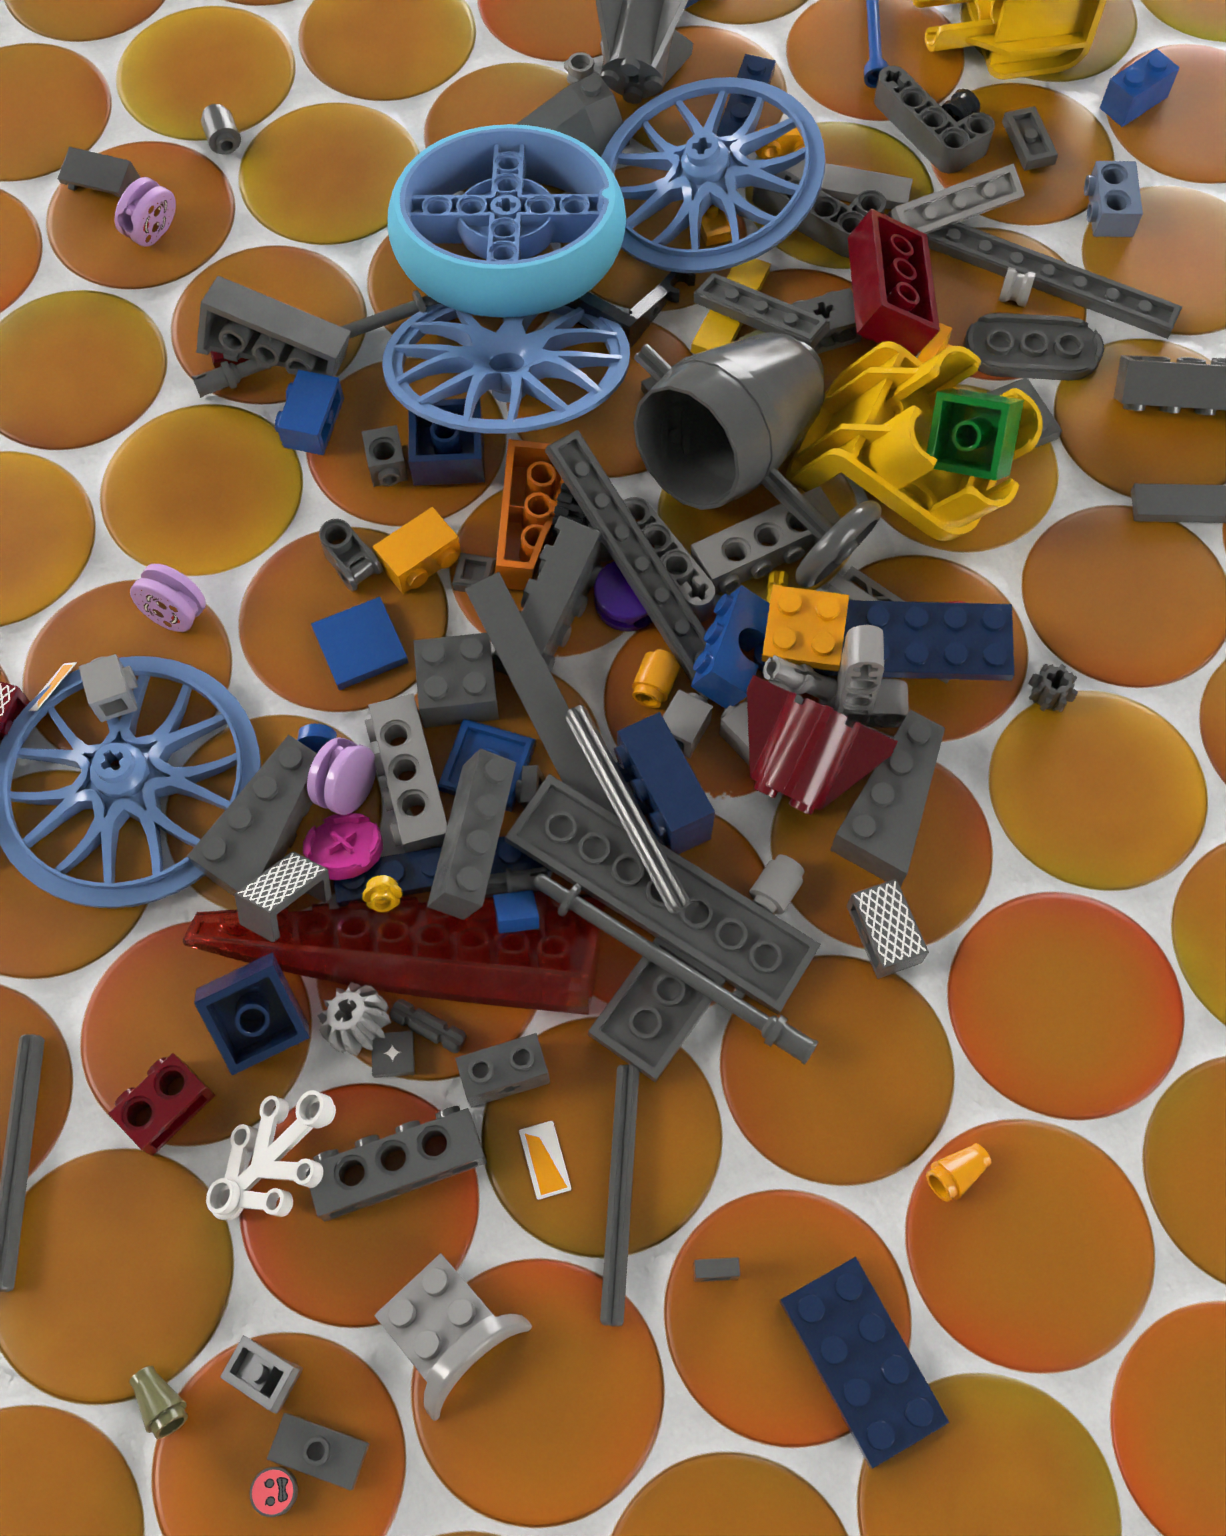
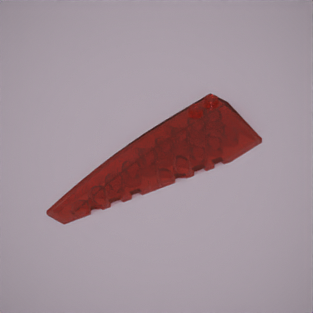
M534 892L539 915V929L499 934L493 897L484 898L483 906L465 920L427 907L428 902L419 903L416 897L400 898V904L388 912H377L370 909L365 901H350L349 908L330 909L329 903L312 904V910L289 912L287 906L277 914L280 938L275 942H271L240 925L237 909L196 912L183 938V943L188 947L251 963L273 952L284 972L344 985H350L353 982L361 987L366 984L379 991L424 998L589 1015L595 987L602 930L571 910L563 917L558 915L560 903L543 892ZM579 895V897L605 912L606 905L590 895Z

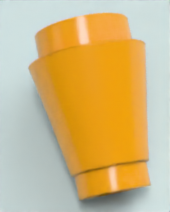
M975 1143L970 1147L933 1162L931 1170L926 1173L928 1184L933 1192L943 1201L948 1202L952 1198L958 1200L986 1168L991 1165V1158L981 1145Z

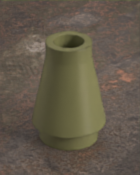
M147 1366L131 1377L129 1383L134 1390L147 1433H153L156 1439H162L174 1433L187 1421L188 1415L185 1411L187 1403L162 1379L154 1366Z

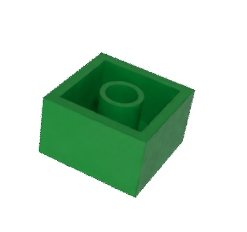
M956 388L937 391L927 453L937 459L934 469L994 481L1009 476L1024 400Z

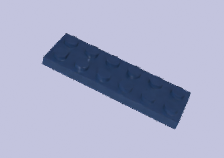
M848 601L842 652L849 629L859 625H873L881 628L884 640L883 678L1012 681L1014 677L1012 604ZM812 668L813 671L824 676L838 675V671Z

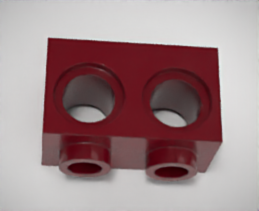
M174 1053L168 1058L163 1057L157 1060L147 1071L148 1076L136 1088L131 1087L124 1091L115 1101L116 1107L108 1113L133 1142L151 1156L158 1152L216 1096L187 1064ZM184 1077L182 1090L176 1095L169 1096L168 1087L170 1083L176 1078ZM151 1107L152 1116L148 1123L137 1127L136 1117L138 1113L144 1108Z

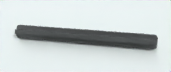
M578 705L575 708L569 709L566 721L665 906L671 914L685 910L690 904V899L586 707Z
M35 1034L22 1035L19 1038L0 1181V1292L12 1291L15 1284L45 1042L43 1037Z
M627 1064L618 1066L616 1077L600 1314L601 1324L605 1326H622L624 1323L639 1069L634 1065Z

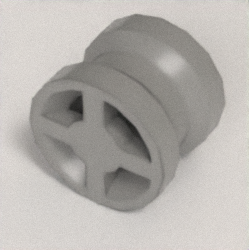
M1008 267L998 301L1007 302L1012 300L1016 301L1018 306L1025 307L1036 273L1027 272L1022 274L1018 273L1015 268Z

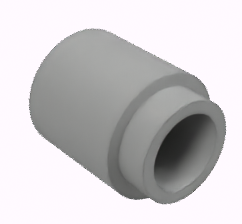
M780 854L775 860L768 862L749 891V894L754 903L770 913L783 914L802 885V876L805 871L797 861Z

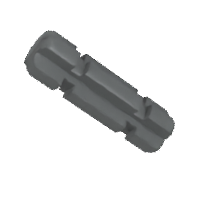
M398 999L389 1014L392 1021L402 1026L407 1024L411 1031L436 1044L441 1042L444 1048L453 1053H458L465 1044L467 1036L463 1030L453 1025L448 1027L447 1022L421 1008L415 1010L413 1004L404 999Z

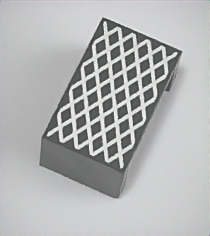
M292 851L234 893L240 925L271 942H275L280 938L277 920L279 912L304 893L324 903L332 898L328 869Z
M897 879L851 894L846 907L877 979L916 966L924 961L929 951Z

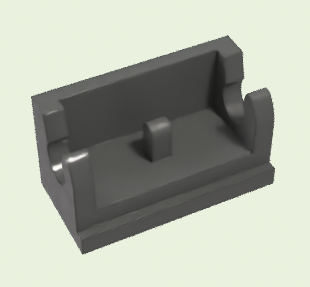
M69 147L57 179L61 184H68V189L75 191L78 186L111 193L121 198L127 187L141 177L129 160Z

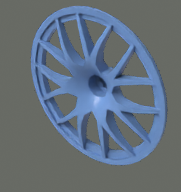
M735 77L711 78L691 82L653 98L624 121L610 139L601 156L613 174L617 164L669 171L665 177L649 184L620 187L624 199L647 200L626 219L621 249L636 260L649 266L680 273H705L735 267L763 255L784 241L797 229L815 204L823 183L826 159L819 127L812 115L798 100L780 88L765 82ZM718 94L703 128L683 101L698 96ZM728 94H742L755 97L754 106L744 124L731 136H716ZM764 101L777 107L789 117L785 121L754 132ZM672 105L676 106L693 134L686 144L678 147L666 142L648 122L658 113ZM641 127H643L647 136L659 151L654 153H622L629 140ZM796 127L805 147L795 152L772 159L750 160L746 157ZM805 159L804 171L799 185L775 176V174L789 169ZM753 186L792 195V198L777 216H773L747 202L738 193L737 189ZM684 200L676 217L653 241L644 238L632 229L671 202ZM714 205L725 212L730 224L733 242L714 248L700 249L702 217L710 206ZM737 215L765 226L740 239ZM690 225L692 249L665 246Z
M443 304L426 307L427 312H417L400 325L387 342L382 361L384 379L388 389L397 401L417 416L452 429L477 433L507 434L528 432L559 425L578 418L598 407L623 382L629 368L630 348L626 334L618 323L603 317L596 318L588 315L580 307L573 309L564 305L547 311L563 316L540 330L526 334L528 326L538 314L521 317H502L503 324L497 332H493L482 327L471 314L449 308ZM459 318L462 324L451 323L448 321ZM577 322H579L587 326L589 329L571 327H573ZM426 334H433L454 340L463 346L416 343ZM604 342L609 354L559 350L581 343ZM407 357L427 359L403 374ZM608 367L605 376L598 385L578 368ZM441 373H460L422 396L415 393L409 386L410 383L427 376ZM543 378L563 379L578 385L589 393L567 405L539 380ZM492 390L493 397L498 401L510 402L506 420L472 418L479 398L486 391ZM467 392L464 416L432 405L448 397ZM526 394L555 410L537 416L517 419L521 399Z
M149 656L119 658L124 667L131 666L134 675L139 676L137 680L138 687L133 689L138 710L122 715L120 720L118 717L107 720L109 733L101 744H85L70 730L54 708L62 700L84 688L79 669L66 675L37 711L29 710L52 685L38 694L14 720L8 734L4 736L0 744V846L18 871L38 888L56 898L77 905L93 908H124L161 900L180 892L205 876L201 870L193 865L188 857L163 871L160 829L193 847L201 839L172 822L162 812L160 798L177 793L226 810L261 768V757L255 730L238 700L220 682L191 665L171 659ZM150 676L169 679L183 684L175 705L163 724L152 735L136 738L138 718ZM192 689L208 699L221 713L210 719L178 730L186 712ZM49 713L58 729L74 750L22 748L33 728ZM228 724L235 743L236 753L197 766L172 767L167 763L172 753L209 732ZM17 758L68 765L82 770L72 785L60 789L41 792L11 791L12 775ZM118 760L121 767L114 771L110 764ZM237 765L236 781L230 801L195 784ZM11 801L35 805H58L30 833L22 838L14 819ZM82 810H94L95 817L84 838L54 869L37 858L29 849ZM131 817L142 824L147 836L153 875L133 881L115 883L119 830ZM102 844L104 883L80 880L65 875Z

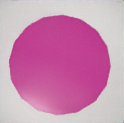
M350 813L348 815L335 814L323 819L324 824L320 825L317 829L314 825L308 831L303 841L304 857L327 868L329 879L332 880L355 878L367 872L379 861L383 851L380 828L377 824L375 825L370 822L369 817L357 813Z

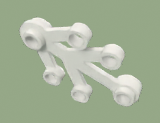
M315 1090L304 1093L296 1105L297 1120L274 1142L276 1126L282 1123L288 1116L289 1104L286 1100L273 1095L266 1097L261 1103V1120L258 1130L245 1124L238 1125L233 1130L230 1138L232 1148L225 1178H220L213 1182L206 1196L207 1207L216 1218L225 1221L233 1220L240 1215L243 1209L264 1210L267 1214L277 1217L286 1216L293 1206L291 1193L278 1188H272L267 1193L249 1191L261 1179L290 1180L309 1188H313L321 1182L323 1167L319 1162L307 1158L301 1159L298 1162H284L280 1160L313 1128H322L333 1121L336 1107L330 1096ZM247 1134V1138H246L245 1142L243 1143L244 1137H245V1135ZM254 1150L251 1165L243 1172L246 1154ZM310 1168V1174H309V1176L306 1178V1173H307L308 1169ZM280 1197L279 1205L276 1208V1202Z

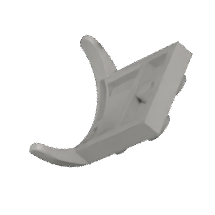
M441 1253L374 1315L426 1380L424 1408L433 1421L440 1418L442 1405L451 1389L479 1358L503 1340L518 1333L529 1332L532 1328L531 1323L522 1315L506 1314L495 1317Z

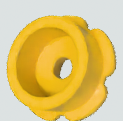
M380 875L371 878L367 882L366 889L362 893V899L366 902L368 908L377 912H388L400 904V898L403 893L394 878Z

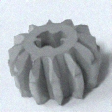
M351 982L346 991L336 988V997L333 1000H324L325 1006L328 1009L317 1015L323 1024L319 1031L322 1037L330 1042V1046L336 1051H341L342 1053L347 1051L358 1056L362 1047L373 1050V1039L376 1037L385 1038L381 1028L391 1023L389 1015L386 1013L389 1007L386 1000L380 995L378 996V992L373 987L366 984L361 987L359 984Z

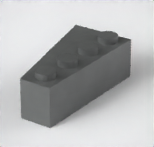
M561 515L554 526V529L557 530V539L553 547L548 544L545 545L539 557L542 561L539 566L537 581L529 578L521 599L523 610L522 612L519 611L550 672L555 663L554 654L559 646L564 647L567 644L572 632L570 625L575 616L580 618L584 613L588 603L587 595L591 587H594L597 575L604 568L601 567L600 532ZM495 650L493 656L496 671L508 676Z
M910 709L893 738L898 742L892 755L874 769L837 831L830 849L832 852L886 882L897 879L901 887L911 862L945 730L944 727Z
M288 735L187 855L193 865L202 871L208 879L235 897L234 893L283 859L288 848L292 847L297 837L296 831L303 816H307L313 803L308 795L307 779L311 764L317 753Z

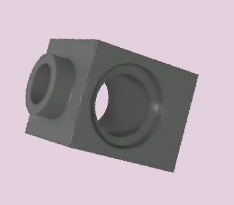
M397 425L362 431L373 487L381 485L392 486L398 482L407 481L408 475Z

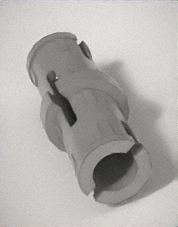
M773 655V658H768L763 668V675L766 679L788 686L790 691L799 695L807 693L827 702L828 699H833L837 692L838 684L836 679L821 675L813 671L812 667L806 664H793Z

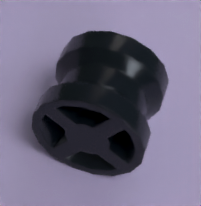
M968 89L957 90L951 96V100L946 101L941 106L956 122L973 113H980L981 110L978 98Z

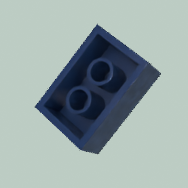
M658 712L617 731V747L614 748L617 758L616 764L626 783L630 784L634 792L633 796L643 814L647 816L658 842L679 855L711 840L715 810L661 713Z

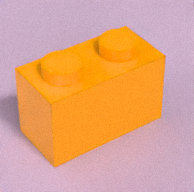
M433 507L372 546L374 554L382 565L383 572L402 594H405L410 589L419 588L428 580V577L440 569L453 565L461 553L458 535Z

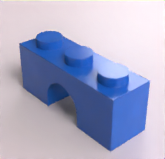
M743 585L730 595L724 594L718 600L714 608V613L717 614L716 618L704 635L703 640L706 642L704 651L698 656L693 666V670L696 673L691 684L692 688L725 709L730 705H736L747 697L748 685L753 675H756L758 665L749 660L742 653L741 649L749 652L765 640L770 603Z

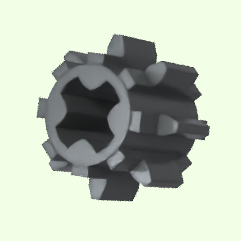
M1044 664L1040 670V675L1033 674L1028 683L1033 687L1029 699L1033 700L1034 703L1037 702L1041 706L1040 709L1042 711L1053 709V711L1058 710L1062 712L1067 701L1073 702L1078 694V691L1073 689L1077 676H1074L1072 672L1069 673L1063 664L1059 667H1054L1053 664L1049 666Z

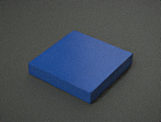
M381 597L311 623L339 690L409 663Z
M463 718L438 784L439 791L451 795L456 794L462 766L481 748L516 762L505 809L512 812L516 802V781L522 780V766H529L536 747V739Z

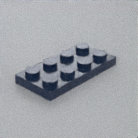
M856 1257L779 1300L869 1468L873 1469L950 1423Z

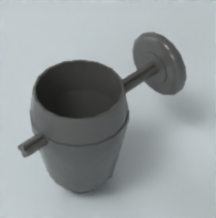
M771 331L685 357L673 367L648 344H645L641 351L636 353L634 359L657 381L637 405L633 421L636 446L649 473L664 491L680 503L701 510L718 508L753 492L760 485H763L819 539L796 569V582L803 588L815 586L826 578L852 554L880 520L882 512L878 502L874 500L861 502L833 525L777 470L814 423L825 399L823 364L818 354L808 344L798 341L792 336ZM689 400L691 401L690 452L684 455L681 440L678 443H671L668 438L667 458L661 459L660 428L662 417L668 409V432L670 429L675 428L681 432L683 407L670 405L674 402Z

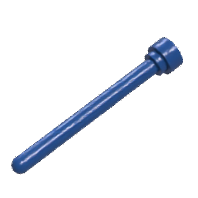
M866 0L869 60L864 66V82L868 87L876 88L880 71L884 67L889 66V64L882 58L879 0Z

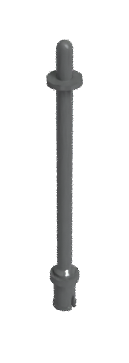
M415 290L412 292L413 301L341 327L351 331L350 338L410 317L419 311L422 313L427 312L426 307L441 303L428 295L421 297L419 291ZM248 360L237 365L233 363L228 364L227 361L220 363L221 367L196 376L194 375L192 379L200 398L205 395L229 386L231 390L237 388L241 378L267 368L258 367L257 361Z
M538 874L534 878L533 884L538 890L561 904L558 915L563 917L570 910L760 1030L762 1037L766 1039L764 1041L766 1045L770 1047L772 1044L776 1045L801 1061L804 1065L812 1055L819 1042L786 1023L788 1018L780 1015L779 1018L777 1016H767L579 897L582 886L578 883L568 890L544 874Z

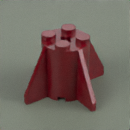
M753 675L747 688L750 778L756 781L753 789L772 798H776L778 792L791 797L788 803L790 806L812 815L815 808L822 810L892 755L897 745V740L868 728L857 721H853L849 727L845 725L848 717L834 711V708L827 705L823 706L808 698L803 699L802 704L796 703L794 700L797 694Z

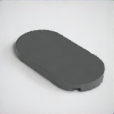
M990 313L980 317L977 322L970 325L963 342V347L969 349L981 359L978 371L995 377L1079 380L1095 371L1104 352L1103 339L1095 329L1093 332L1092 329L1088 328L1087 322L1068 316Z

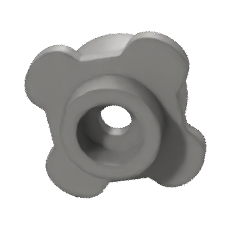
M578 52L571 55L564 62V69L568 71L567 82L569 84L597 73L593 68L595 64L594 59L589 54Z

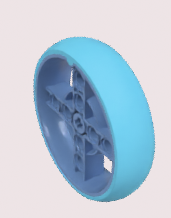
M507 124L478 127L453 134L430 145L405 167L394 186L388 207L389 241L396 260L407 277L435 301L461 312L486 317L506 318L535 315L562 307L583 296L612 267L620 251L626 226L624 198L612 170L605 161L586 144L571 136L551 129L529 125ZM538 183L562 189L570 194H550ZM469 188L463 195H453L454 193ZM433 243H463L473 254L486 260L463 257L448 252ZM550 243H569L553 252L533 257L545 250Z

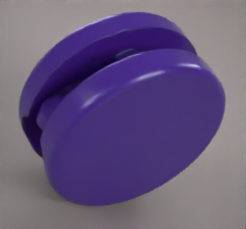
M615 561L607 564L597 575L594 584V604L600 619L611 628L619 631H637L649 626L653 621Z

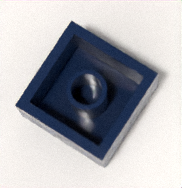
M466 398L443 399L432 405L464 416ZM480 398L475 406L472 418L483 419ZM408 410L409 466L414 486L485 483L484 433L448 428L432 423Z
M273 952L196 988L194 1004L231 1075L237 1074L310 1038L309 1023Z

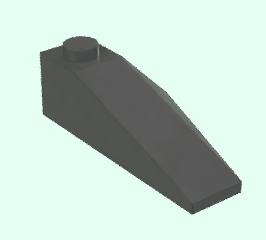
M595 73L568 85L515 125L537 126L561 132L586 144L601 157L610 139L623 124V120L614 94L601 76Z

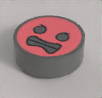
M283 1467L264 1469L254 1478L250 1487V1501L253 1508L259 1514L266 1517H276L285 1514L293 1507L298 1497L297 1480L291 1471Z

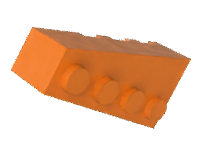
M508 439L495 573H500L508 589L524 590L529 578L535 579L542 561L539 557L552 535V520L555 516L554 509L557 506V497L561 492L560 488L564 481L545 452L546 447L550 445L548 443Z

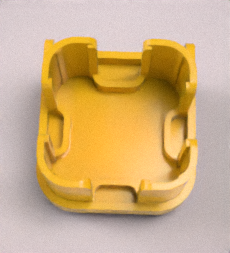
M1107 0L912 1L918 8L966 2L972 21L929 27L924 37L926 46L930 52L978 46L981 48L988 72L993 77L1004 80L1058 73L1077 65L1085 58L1092 46Z
M890 341L882 342L843 370L825 392V399L819 415L802 437L786 472V478L805 492L819 487L839 473H843L926 535L940 541L953 540L974 529L981 517L1010 503L1019 488V484L1012 478L995 486L997 481L934 469L937 459L927 453L937 391L955 388V385L976 373L981 364V359L965 347L950 346L923 363L901 345ZM1012 388L1000 396L1024 400L1013 460L1030 452L1037 445L1043 430V420L1034 400L1022 390Z

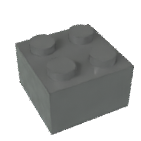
M487 633L413 640L418 705L424 728L462 724L463 718L474 722L499 720L491 640Z

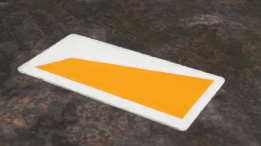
M77 662L64 663L39 694L50 685L52 686L29 711H37Z
M553 1121L519 1130L536 1198L539 1200L570 1191L571 1185Z

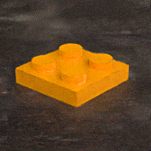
M773 585L762 661L766 662L769 657L773 658V655H776L793 664H806L815 669L839 672L849 595Z

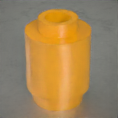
M661 649L647 652L644 655L632 684L634 690L632 697L635 701L649 708H659L661 703L668 699L680 669L674 655Z

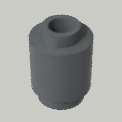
M220 104L207 106L202 112L201 125L211 150L218 154L234 152L240 146L241 136L232 113Z

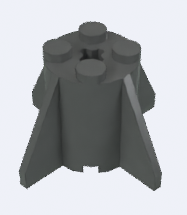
M596 0L602 35L600 45L603 54V64L600 76L610 89L623 95V99L626 102L638 104L642 101V98H648L661 92L664 85L692 55L694 43L675 30L688 0Z

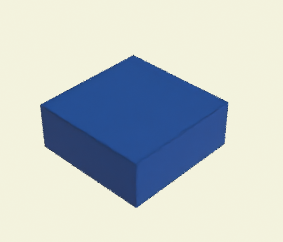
M533 890L493 895L494 912L499 934L539 929V915Z

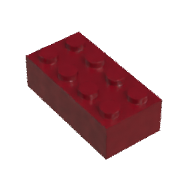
M871 208L847 237L856 332L863 338L877 343L885 341L897 343L916 357L940 331L927 234Z

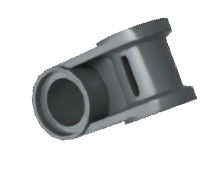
M330 519L321 526L319 538L326 559L335 568L349 590L355 591L358 589L357 584L374 573L379 575L383 572L382 565L374 552L362 542L346 521ZM337 539H343V540H344V541H343L342 543H340V544H336V545L331 544L333 541H335V540H337Z

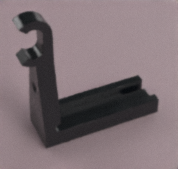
M671 271L657 287L630 309L629 314L590 292L565 306L573 309L580 307L588 315L596 318L603 317L618 323L625 332L629 348L631 349L668 301L679 303V288H674L673 286L678 282H684L688 286H695L696 275L695 273ZM577 322L578 324H580V325L584 326L585 328L589 329L587 326H585V325H583V324Z

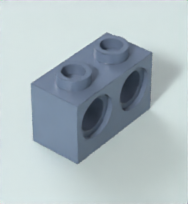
M1096 161L1091 175H1087L1084 182V195L1089 196L1087 221L1092 222L1093 236L1133 237L1143 215L1136 161Z

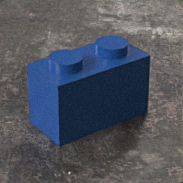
M1156 48L1110 78L1100 109L1117 124L1124 127L1168 97L1180 67Z
M298 369L294 382L288 384L283 411H279L275 419V430L279 433L284 448L324 456L344 401L339 377Z

